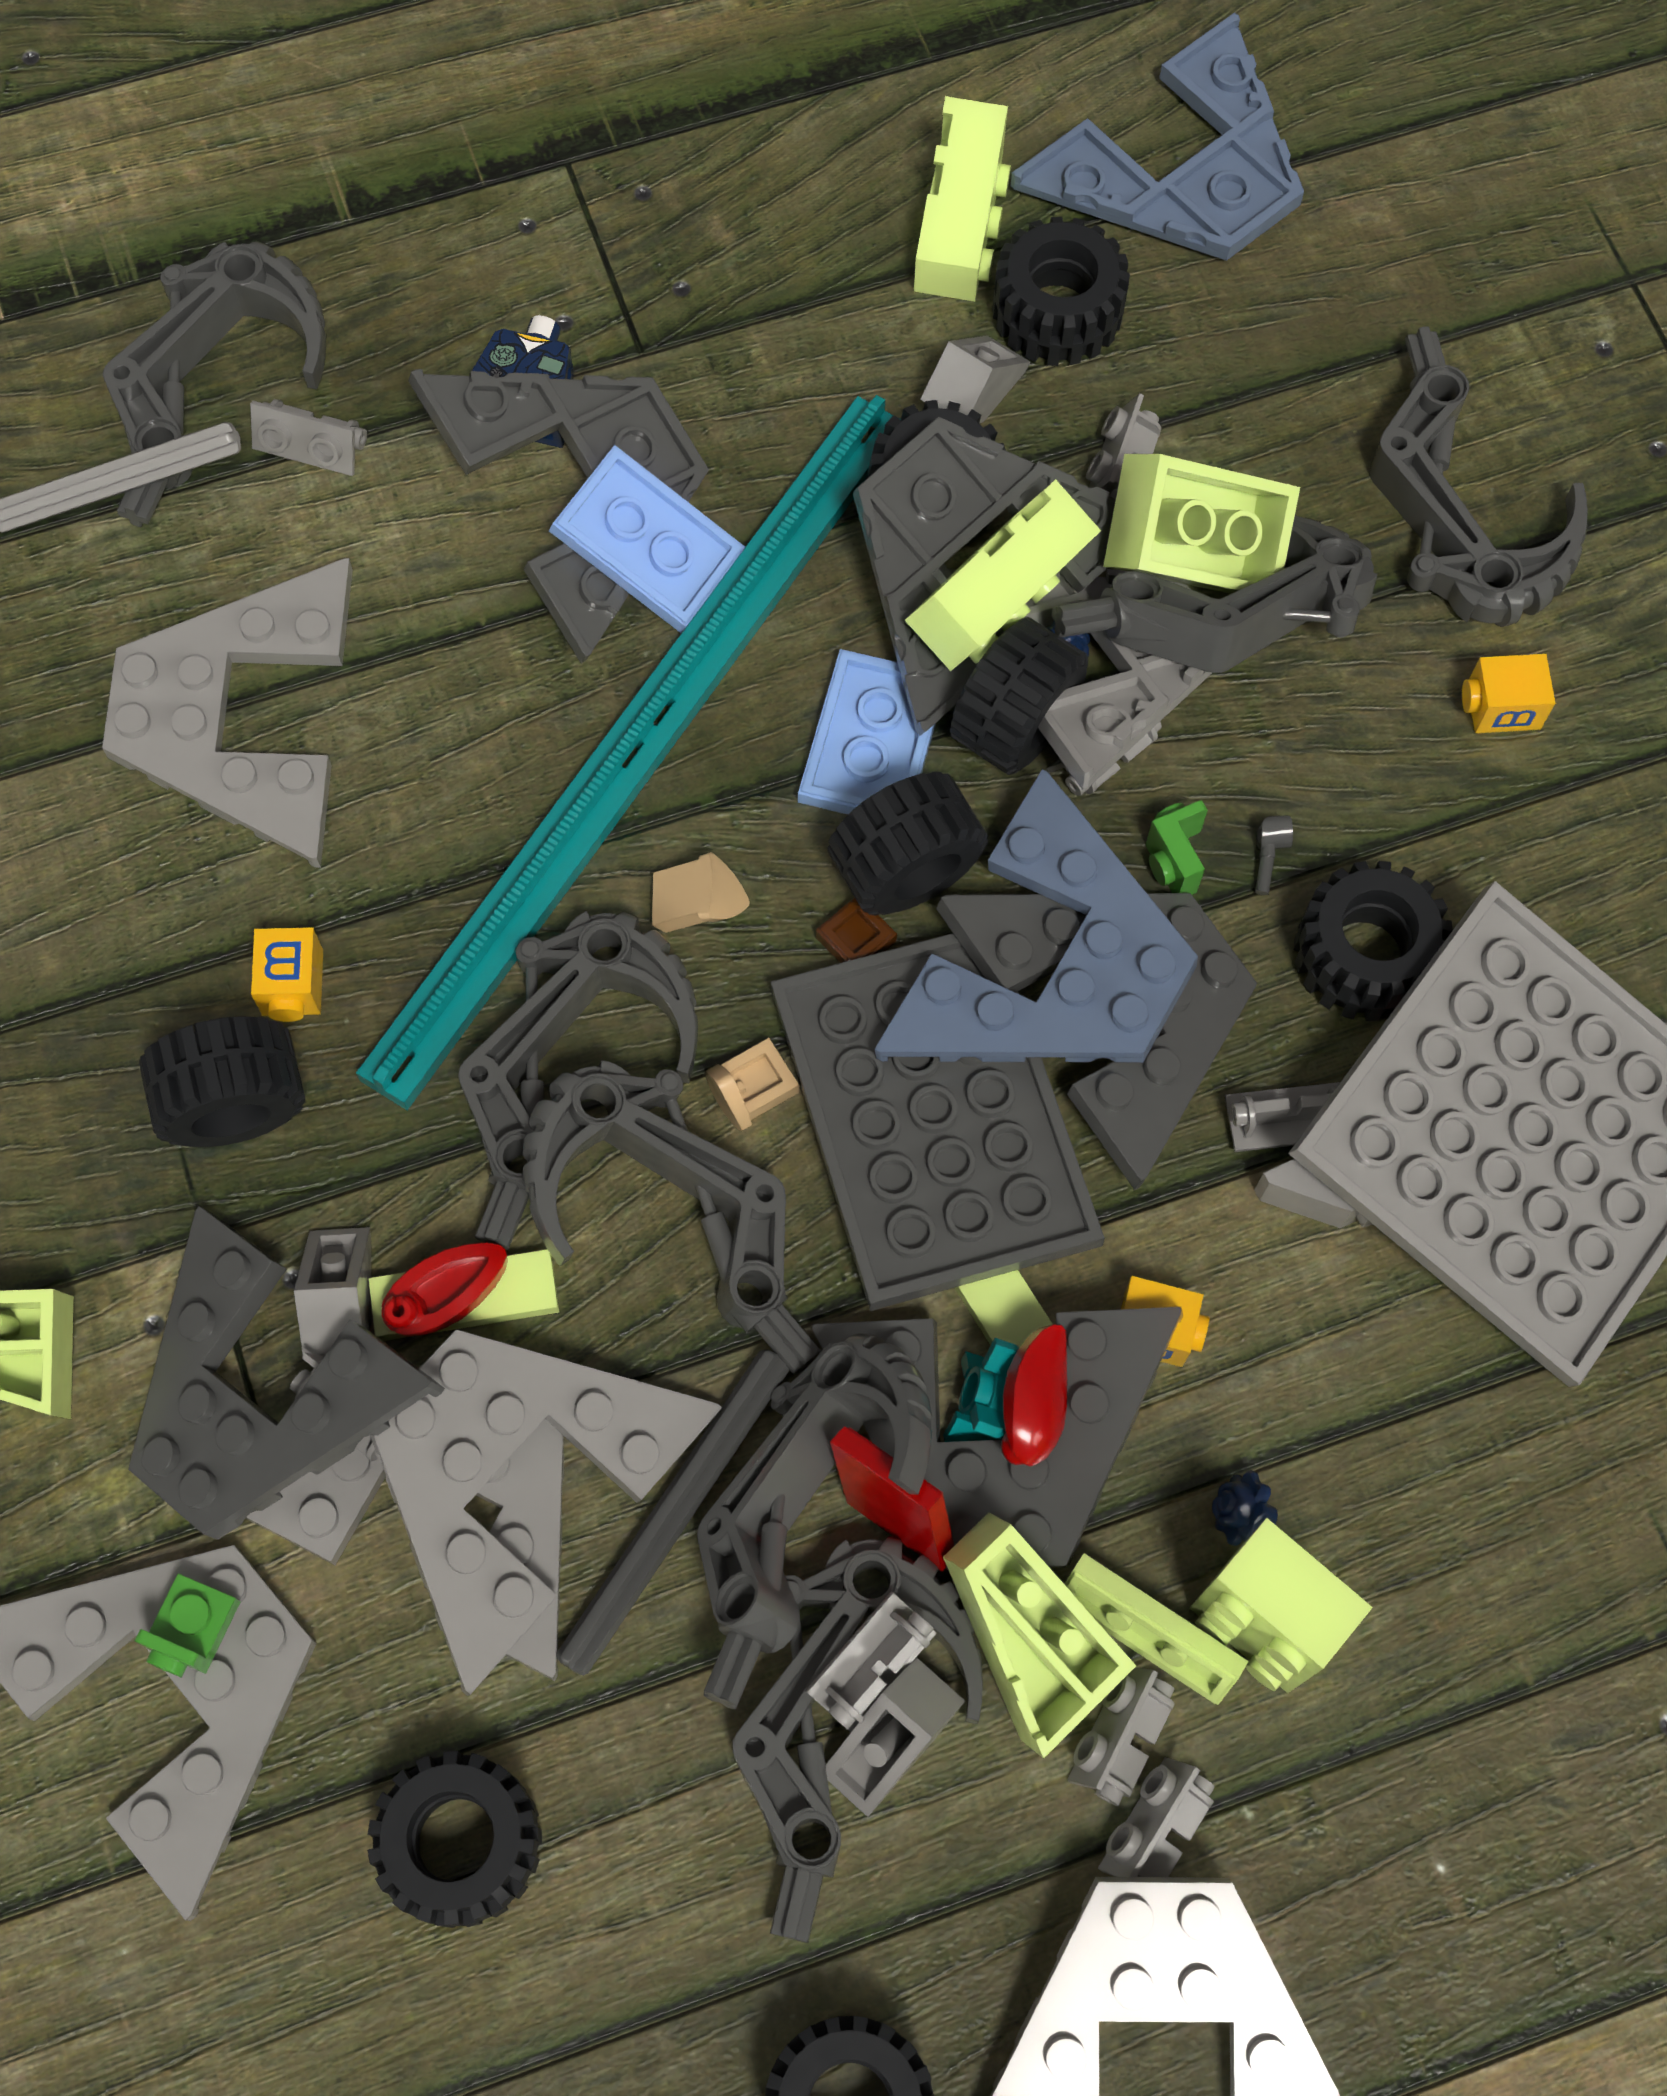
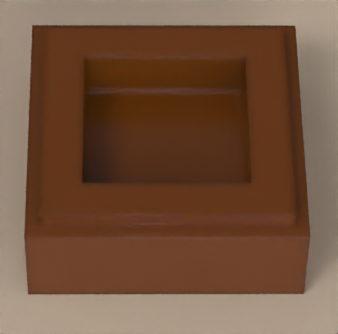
M853 898L816 929V939L840 963L885 952L897 942V933L879 915L874 916L864 912L857 900Z

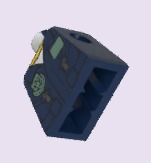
M541 315L531 318L526 333L507 329L495 331L472 370L486 372L493 377H504L508 373L548 374L550 379H574L571 349L566 343L557 341L561 332L560 326L553 319ZM557 430L535 442L563 448L565 441Z

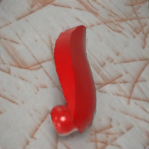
M468 1243L444 1249L424 1258L405 1272L392 1285L383 1299L382 1318L385 1325L398 1334L415 1336L439 1331L460 1321L478 1307L500 1281L508 1263L506 1250L501 1245L494 1243Z
M1053 1324L1041 1327L1030 1334L1017 1350L1007 1371L1003 1391V1416L1006 1434L1002 1439L1001 1449L1004 1457L1013 1465L1025 1464L1027 1466H1034L1042 1462L1053 1451L1063 1432L1067 1412L1066 1330L1062 1325Z

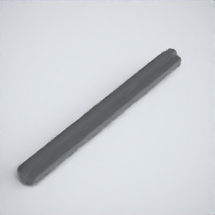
M770 1350L758 1352L723 1404L722 1409L717 1413L558 1650L557 1659L574 1673L582 1676L589 1673L770 1401L772 1392L776 1387L780 1386L788 1374L789 1368L779 1358L778 1354Z

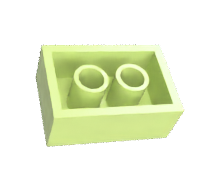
M1124 454L1103 567L1121 571L1146 572L1168 581L1230 594L1237 592L1284 569L1300 487L1163 454Z
M1266 1518L1234 1553L1189 1609L1199 1617L1195 1624L1200 1630L1225 1646L1230 1643L1249 1660L1246 1669L1257 1681L1272 1691H1276L1280 1686L1285 1692L1289 1693L1324 1669L1373 1607Z

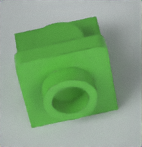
M178 1573L150 1631L147 1632L140 1629L134 1641L151 1650L146 1662L181 1678L187 1666L206 1674L241 1602L230 1595Z

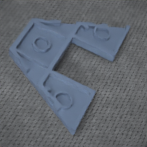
M1235 12L1163 63L1159 78L1221 133L1222 136L1157 182L1087 118L1013 171L1010 185L1014 190L1226 261L1298 208L1304 195L1299 176L1290 166L1289 160L1291 155L1285 139L1280 140L1273 121L1274 109L1264 83L1257 78L1255 72L1257 64L1253 54H1248L1239 30L1240 18Z
M1042 769L990 855L988 870L1086 915L1085 920L1037 1002L931 954L874 1049L876 1059L888 1061V1057H940V1062H955L961 1057H976L982 1062H1025L1026 1057H1065V1062H1091L1098 1058H1107L1114 1062H1144L1195 971L1198 955L1051 775Z

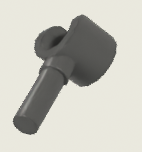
M1288 815L1266 817L1256 832V843L1260 850V862L1255 887L1256 894L1269 895L1275 849L1292 847L1293 824L1291 817Z

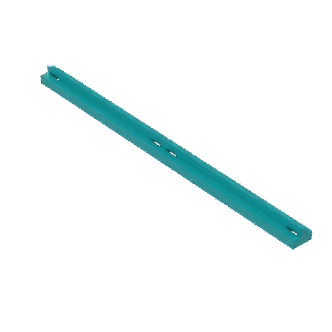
M876 395L868 402L857 396L358 1069L356 1074L360 1082L408 1111L518 960L516 956L518 944L525 938L535 937L854 500L853 492L866 480L878 434L884 433L885 424L894 416L885 411V399ZM870 427L875 428L865 443H862V438ZM667 705L669 707L668 711L657 726H655L654 721ZM634 748L639 749L627 767L623 768L622 764ZM408 1056L412 1057L403 1072L393 1083L391 1079Z

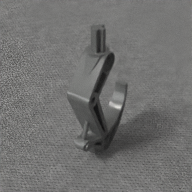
M259 241L229 247L226 242H223L213 248L201 260L185 267L173 264L163 270L160 279L166 296L170 300V311L109 361L103 371L104 381L124 425L131 452L134 453L183 436L184 386L180 381L243 316L278 321L296 331L307 344V355L302 369L307 388L318 389L326 356L323 310L311 282L303 276L301 269L286 256L276 258L273 248ZM192 470L126 491L117 509V514L120 517L129 519L131 525L142 527L143 523L149 524L164 489L178 487L186 482L191 476Z
M1429 326L1420 327L1417 334H1410L1405 338L1415 374L1410 383L1411 393L1382 434L1369 469V475L1372 482L1422 539L1420 554L1413 559L1406 575L1410 587L1419 592L1431 590L1450 602L1455 613L1465 622L1473 618L1484 623H1495L1500 627L1512 625L1520 620L1522 612L1534 615L1547 607L1552 602L1553 596L1559 595L1570 581L1571 574L1576 570L1582 554L1581 545L1585 540L1587 531L1588 509L1584 484H1572L1565 499L1567 507L1566 528L1556 539L1545 545L1530 549H1496L1443 476V471L1449 468L1455 423L1469 392V381L1458 368L1446 365L1437 332H1431ZM1486 582L1495 584L1498 588L1489 586Z
M1295 515L1285 562L1287 568L1224 598H1211L1146 572L1126 571L1114 578L1112 587L1105 588L1100 599L1059 605L1053 608L1052 618L1056 623L1055 634L1061 638L1105 630L1107 637L1121 646L1206 672L1222 673L1307 621L1326 622V631L1339 638L1352 634L1355 630L1359 610L1371 602L1378 574L1373 572L1371 550L1356 539H1350L1346 532L1338 528L1326 526L1314 519Z
M585 911L569 924L565 933L543 942L536 937L523 939L516 948V956L519 967L526 973V1002L485 1040L459 1068V1081L481 1134L492 1170L488 1180L495 1186L475 1236L479 1241L499 1244L504 1249L509 1250L527 1201L530 1199V1193L525 1190L523 1173H514L508 1168L513 1159L523 1155L524 1137L533 1132L529 1125L530 1116L536 1103L544 1100V1082L538 1080V1063L602 988L614 989L643 997L658 1006L670 1018L681 1042L680 1058L676 1069L677 1074L680 1075L684 1083L689 1084L698 1041V1017L694 1010L696 1006L694 989L691 982L685 978L687 971L680 957L669 955V942L657 930H651L645 934L640 932L639 918L632 914L622 912L619 915L602 913L589 916L588 912ZM604 947H614L620 951L618 956L607 961L597 960L592 957L597 950ZM543 972L554 974L538 990L537 975ZM520 1084L521 1102L514 1092Z
M601 1060L598 1067H585L572 1074L562 1073L550 1084L549 1090L552 1101L541 1100L536 1103L529 1119V1125L533 1132L524 1137L523 1156L528 1161L523 1166V1181L525 1190L530 1193V1211L544 1244L557 1264L561 1267L570 1260L574 1253V1250L563 1234L557 1215L556 1197L561 1173L578 1155L604 1140L700 1200L706 1216L701 1220L720 1274L717 1305L723 1319L733 1326L742 1328L746 1333L755 1328L770 1348L787 1364L792 1374L816 1356L821 1350L782 1305L788 1299L784 1286L786 1194L782 1182L774 1175L688 1132L677 1101L683 1090V1080L675 1071L662 1070L655 1078L631 1076L614 1063ZM586 1099L599 1101L605 1106L608 1116L604 1118L589 1116L583 1110L581 1101ZM654 1107H667L672 1123L649 1112V1110ZM748 1283L756 1287L762 1296V1305L752 1306L745 1303L738 1294L737 1284Z
M857 1333L848 1337L844 1342L835 1344L830 1342L791 1383L784 1382L774 1389L771 1395V1407L782 1415L783 1418L699 1524L697 1532L698 1544L713 1614L718 1622L719 1631L726 1636V1640L704 1689L703 1696L711 1701L720 1702L727 1708H737L759 1652H777L791 1641L797 1631L800 1620L799 1608L783 1572L787 1532L836 1463L830 1444L835 1435L844 1426L850 1427L857 1432L864 1421L890 1419L895 1437V1451L888 1478L907 1493L919 1494L929 1461L932 1438V1412L926 1385L921 1373L908 1355L899 1347L887 1343L876 1335Z
M891 1536L885 1541L870 1539L862 1540L852 1545H849L848 1541L845 1540L833 1551L825 1570L803 1581L795 1575L785 1576L799 1610L806 1606L829 1609L830 1612L805 1645H803L801 1622L799 1620L797 1631L790 1641L793 1661L746 1720L733 1740V1755L736 1764L764 1816L778 1850L776 1864L785 1867L770 1929V1934L805 1943L809 1942L823 1877H834L841 1846V1832L837 1821L832 1816L823 1742H816L812 1706L816 1700L805 1690L891 1591L934 1628L933 1630L937 1633L934 1637L951 1654L963 1678L966 1692L965 1722L977 1725L980 1719L983 1691L982 1659L980 1650L977 1649L973 1637L975 1631L966 1610H961L957 1603L960 1599L958 1591L952 1582L942 1584L935 1577L938 1567L925 1555L922 1554L916 1561L903 1555L902 1540ZM876 1569L887 1578L889 1583L888 1591L875 1599L863 1597L855 1590L853 1584L855 1576L860 1571ZM801 1725L803 1744L797 1746L799 1769L786 1751V1748ZM808 1822L822 1825L828 1831L831 1839L828 1851L817 1859H806L800 1856L792 1844L795 1831L801 1825Z

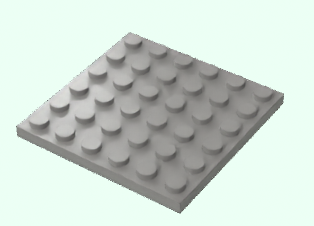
M1494 881L1484 887L1288 1154L1568 1387L1580 1385L1667 1256V1024L1500 884Z

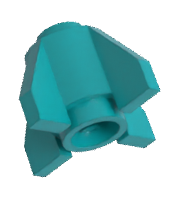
M994 1338L985 1357L965 1351L961 1359L963 1376L966 1379L959 1398L960 1412L956 1411L943 1434L944 1442L1003 1439L1006 1434L1003 1416V1391L1007 1371L1019 1349L1018 1345Z

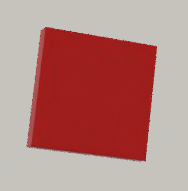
M844 1426L830 1441L847 1504L894 1538L902 1540L905 1546L919 1556L925 1555L940 1571H943L947 1567L943 1556L954 1547L943 1492L924 1479L918 1495L907 1493L888 1478L894 1458L852 1428Z

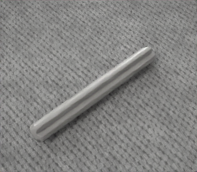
M222 422L0 498V532L5 533L236 455L241 451L240 435L232 423Z

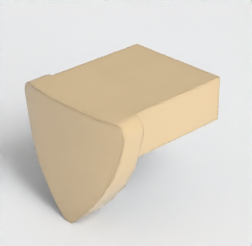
M712 852L700 855L698 860L653 873L652 926L665 933L703 922H717L735 917L742 913L750 904L749 898L735 874Z
M770 1038L765 1039L725 1063L717 1064L705 1071L709 1088L715 1100L730 1122L740 1131L750 1127L752 1119L799 1093L798 1082Z

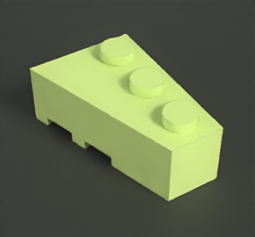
M945 96L942 112L941 144L936 145L934 156L936 167L930 194H927L916 255L914 292L975 302L979 280L989 282L994 250L987 249L986 245L988 238L998 239L1003 207L995 206L996 196L1006 197L1011 165L1002 164L1008 106Z
M1055 479L999 528L905 621L950 671L968 657L977 664L998 637L995 632L1000 628L1006 631L1016 622L1022 620L1031 611L1026 603L1030 599L1037 603L1060 582L1056 574L1101 530Z
M55 1289L0 1291V1400L48 1415L71 1419L74 1296Z
M988 1513L943 1558L1020 1740L1044 1759L1136 1665L1010 1523Z

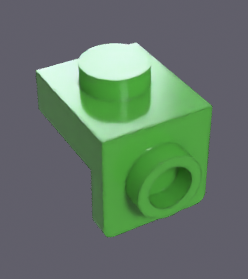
M1202 800L1185 806L1183 803L1168 806L1154 817L1145 845L1151 854L1149 855L1151 870L1161 886L1168 885L1172 893H1191V895L1197 893L1205 871L1204 866L1188 838L1200 833L1208 812Z

